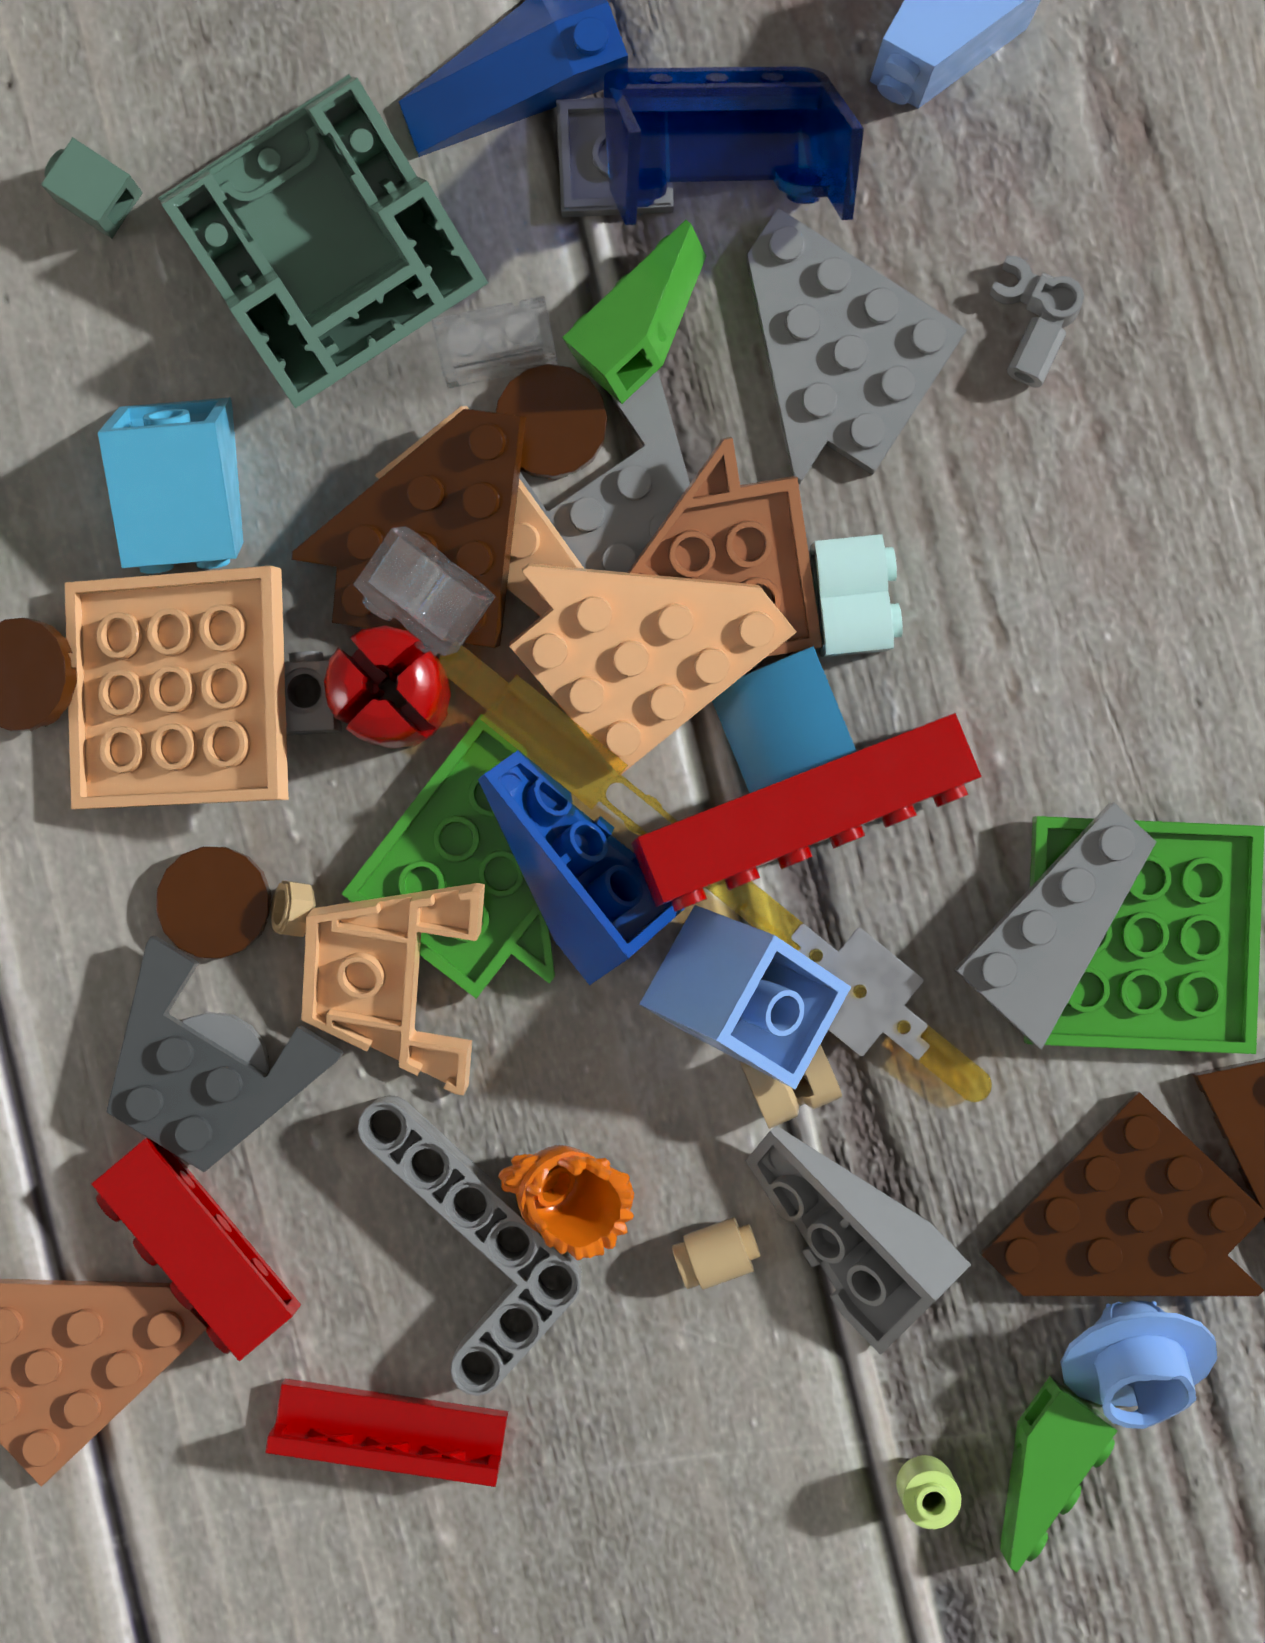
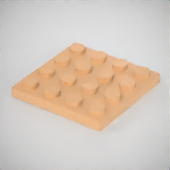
M259 566L65 582L66 640L73 652L68 654L71 658V667L76 668L77 676L75 690L71 703L68 706L71 809L84 810L289 800L281 568Z

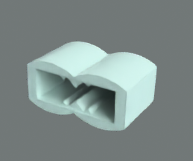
M883 534L814 541L810 545V559L822 647L820 648L821 658L883 652L893 649L894 638L902 637L903 632L899 603H890L888 581H896L897 578L894 548L885 547Z

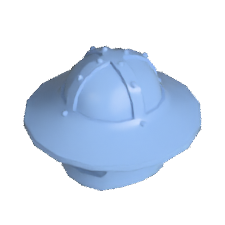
M1129 1301L1106 1304L1100 1319L1094 1326L1088 1328L1069 1343L1060 1361L1064 1383L1078 1397L1102 1405L1104 1415L1112 1423L1125 1428L1145 1429L1161 1423L1190 1407L1196 1401L1194 1386L1208 1376L1217 1360L1215 1336L1201 1322L1178 1313L1165 1312L1156 1306L1157 1303L1155 1301ZM1114 1406H1138V1409L1133 1412H1129L1116 1408Z

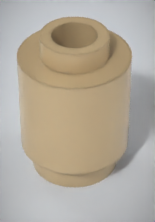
M735 1217L683 1235V1242L672 1245L680 1275L687 1289L700 1285L702 1290L754 1272L751 1260L761 1257L750 1225L747 1224L739 1227Z

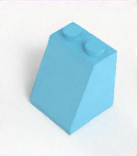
M231 397L119 407L98 431V438L121 567H139L141 573L154 574L169 571L174 568V564L196 562V567L201 569H213L228 565L230 559L237 558L244 543Z

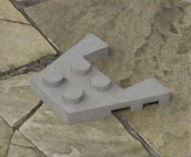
M657 371L623 404L612 396L613 403L643 445L641 449L549 511L542 505L520 472L519 479L584 569L628 572L690 485Z

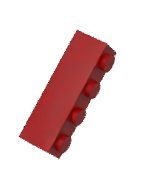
M145 1138L91 1183L99 1193L96 1196V1200L103 1212L115 1222L122 1220L136 1237L133 1239V1245L138 1254L151 1266L158 1264L172 1280L169 1287L174 1297L186 1309L192 1310L195 1308L209 1325L206 1327V1332L210 1340L221 1352L225 1354L232 1352L237 1360L241 1361L291 1319L300 1308L301 1303L180 1158L151 1139Z

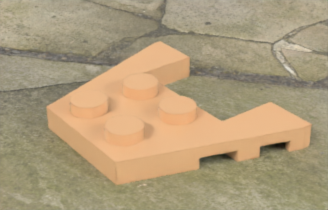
M473 883L313 908L306 917L301 1020L366 1052L370 1047L399 1060L400 1068L418 1076L420 1071L446 1083L443 1089L464 1096L469 1086L472 1040L415 1030L421 933L476 941L482 929L485 884Z

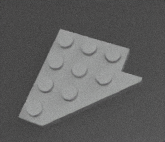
M777 208L748 252L746 263L792 476L798 477V484H801L825 445L873 475L967 329L788 213Z

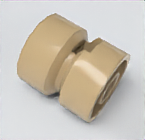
M821 1044L796 1090L739 1061L769 1129L798 1117L801 1105L806 1104L814 1110L842 1097L838 1082Z

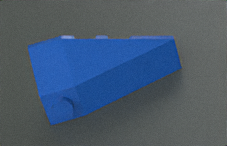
M519 750L478 779L554 941L589 986L628 960L684 910L681 909L675 912L671 902L656 907L635 853L612 836L615 827L601 816L596 820H592L572 804L571 792Z

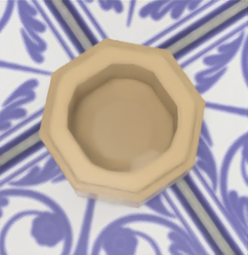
M283 880L279 883L273 895L270 914L272 929L275 933L303 937L306 934V917L316 906L314 891L311 885Z

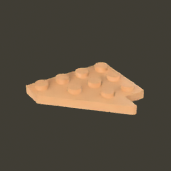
M528 563L522 568L523 574L552 608L509 643V647L620 776L797 631L759 585Z

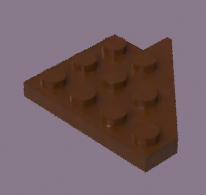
M463 409L292 551L291 560L337 567L332 623L361 628L386 625L409 631L414 636L491 648L501 645L526 416Z
M1136 1091L997 1234L980 1254L1023 1296H1259L1264 1289L1234 1262L1228 1254L1265 1217V1211L1145 1096Z

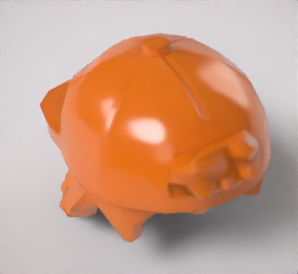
M554 1145L534 1155H517L511 1159L512 1166L506 1167L499 1172L498 1178L501 1180L502 1190L516 1194L518 1208L525 1223L542 1235L548 1247H554L560 1254L568 1252L576 1260L603 1256L604 1247L613 1249L616 1245L617 1236L628 1232L625 1222L632 1220L634 1214L630 1211L634 1198L630 1176L611 1167L610 1161L606 1158H595L589 1153L574 1147Z

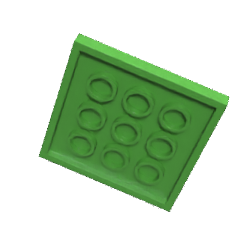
M1032 817L1030 887L1094 820L1093 818ZM1134 820L1156 841V844L1045 1045L1256 1054L1265 826ZM1024 1036V1043L1034 1045Z

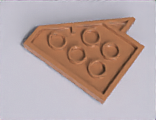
M722 438L627 573L759 585L797 631L767 657L803 651L814 646V649L821 648L822 640L798 477L790 476L740 485L733 438Z
M0 1279V1444L41 1487L209 1326L195 1308L188 1310L178 1302L170 1290V1283Z

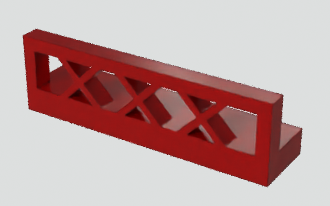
M285 1378L281 1384L276 1424L267 1437L265 1453L496 1487L501 1465L508 1411Z

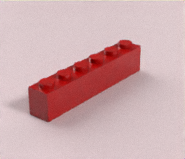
M954 713L639 836L631 845L656 907L671 902L676 912L706 900L704 888L721 881H725L729 891L759 879L760 875L757 870L759 866L777 860L780 868L784 869L813 857L809 846L830 839L834 849L864 837L862 825L881 818L885 828L917 816L913 805L933 798L936 807H940L969 795L965 785L982 776L957 715Z

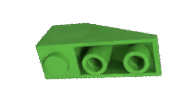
M687 220L681 223L670 235L661 239L655 249L629 274L620 278L614 288L588 313L583 314L562 337L579 366L621 404L663 366L706 259V254L693 226Z
M1049 1376L1017 1421L1000 1544V1550L1005 1560L1016 1573L1026 1560L1031 1562L1041 1553L1048 1539V1532L1046 1531L1059 1513L1062 1515L1068 1513L1076 1504L1081 1494L1080 1483L1092 1466L1094 1468L1100 1467L1110 1456L1115 1444L1113 1437L1118 1431L1105 1415L1051 1376Z

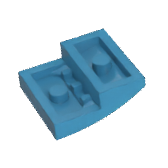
M814 646L742 676L712 701L749 793L857 751Z

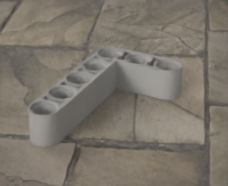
M388 1095L380 1097L370 1104L359 1118L358 1132L364 1145L513 1281L512 1285L463 1337L452 1360V1379L461 1391L475 1396L487 1394L498 1386L574 1302L580 1290L582 1275L580 1262L568 1252L560 1254L554 1247H548L542 1235L525 1223L517 1201L507 1192H504L494 1180L407 1101L398 1096ZM383 1109L390 1110L399 1117L402 1125L400 1135L386 1138L377 1133L373 1125V1117L377 1111ZM426 1148L438 1152L443 1158V1172L435 1176H427L421 1173L415 1165V1153ZM468 1187L476 1188L486 1198V1209L477 1214L464 1212L457 1204V1192ZM506 1227H518L527 1234L529 1245L522 1251L509 1252L499 1243L498 1233ZM553 1265L561 1266L569 1272L572 1281L562 1290H550L541 1281L540 1273L542 1270ZM509 1309H523L530 1315L533 1324L524 1332H512L506 1328L501 1316ZM474 1351L484 1352L492 1359L494 1368L486 1374H474L465 1366L464 1356Z

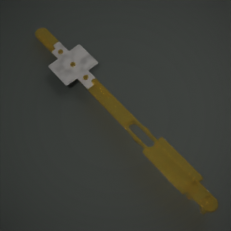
M453 645L441 653L439 662L444 669L445 676L487 709L481 720L591 810L600 801L622 819L625 826L631 832L641 836L647 834L646 831L612 805L606 797V791L611 784L622 783L671 824L677 822L674 817L662 808L656 798L645 795L621 775L628 766L625 762L518 675L508 683L463 646ZM725 881L706 887V889L753 927L777 936L851 986L828 1030L857 1054L864 1056L883 1032L964 1099L970 1102H979L990 1094L992 1082L989 1075L904 1006L923 983V978L862 928H857L842 948L837 951L753 882L729 891Z

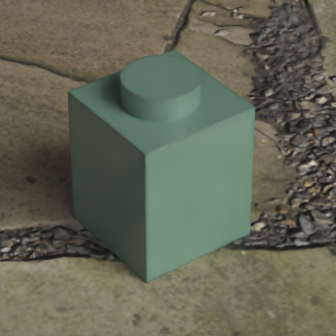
M73 137L65 149H59L52 155L45 168V179L41 184L56 203L111 239L143 194L128 173Z

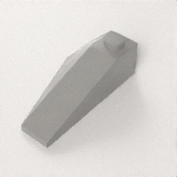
M775 1126L767 1133L745 1160L780 1217L789 1222L793 1221L808 1244L802 1252L811 1267L821 1265L836 1289L830 1297L839 1312L880 1355L971 1265L929 1221L778 1126Z

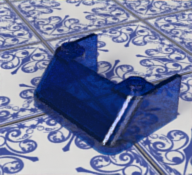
M807 67L622 68L609 71L604 75L603 105L609 188L625 225H636L637 207L651 206L654 204L655 199L663 197L667 192V182L773 180L777 188L786 193V197L790 201L800 204H812L818 202L820 197H828L841 220H853L864 128L825 73Z

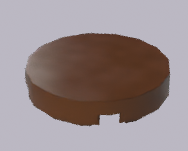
M545 364L526 369L508 383L497 402L496 412L526 416L520 469L532 477L552 480L568 477L569 474L576 473L592 463L604 444L607 415L602 396L589 378L571 367Z
M29 618L5 619L0 622V727L3 729L25 732L36 730L41 726L47 727L57 721L71 703L77 683L76 668L71 667V658L68 654L73 652L68 641L51 625Z
M203 846L182 854L166 869L157 888L156 913L163 932L179 949L198 958H225L246 950L262 935L269 917L272 893L264 872L249 856L228 847Z

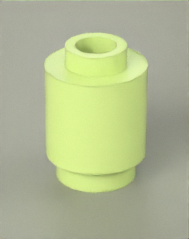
M928 1455L914 1457L901 1467L897 1475L896 1487L908 1517L916 1525L926 1529H939L950 1524L959 1513L961 1493L949 1468L938 1458ZM934 1492L933 1494L925 1497L926 1494Z

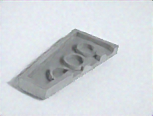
M1115 802L1109 803L954 970L1032 1044L1042 1050L1155 846L1156 841Z

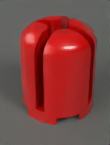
M385 625L362 629L350 636V639L359 648L352 656L339 647L329 659L324 687L328 707L336 719L348 724L346 730L365 742L389 749L415 747L436 733L448 715L447 710L451 697L449 674L438 656L429 650L420 639L409 631ZM389 678L394 683L396 679L398 680L397 690L408 701L401 708L396 707L391 700H380V697H383L385 693L381 685Z

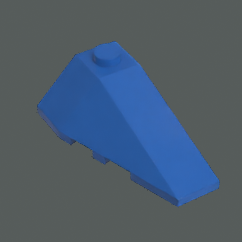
M526 0L398 102L417 154L421 157L557 107L556 100L580 99L628 81V54L607 0Z

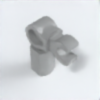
M1007 256L1002 269L1014 274L1018 278L1019 283L1015 286L1007 287L1001 283L994 282L990 295L1002 304H1014L1019 301L1027 304L1026 310L1039 315V317H1033L1030 320L1007 368V373L1011 378L1037 388L1043 385L1066 337V331L1063 327L1072 324L1080 312L1084 293L1079 282L1071 277H1053L1046 273H1042L1040 277L1031 272L1030 266L1024 259L1017 256Z

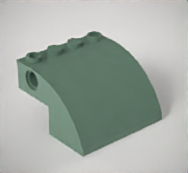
M350 74L158 197L161 205L295 408L488 284L487 279L428 181L417 177L357 77H351Z

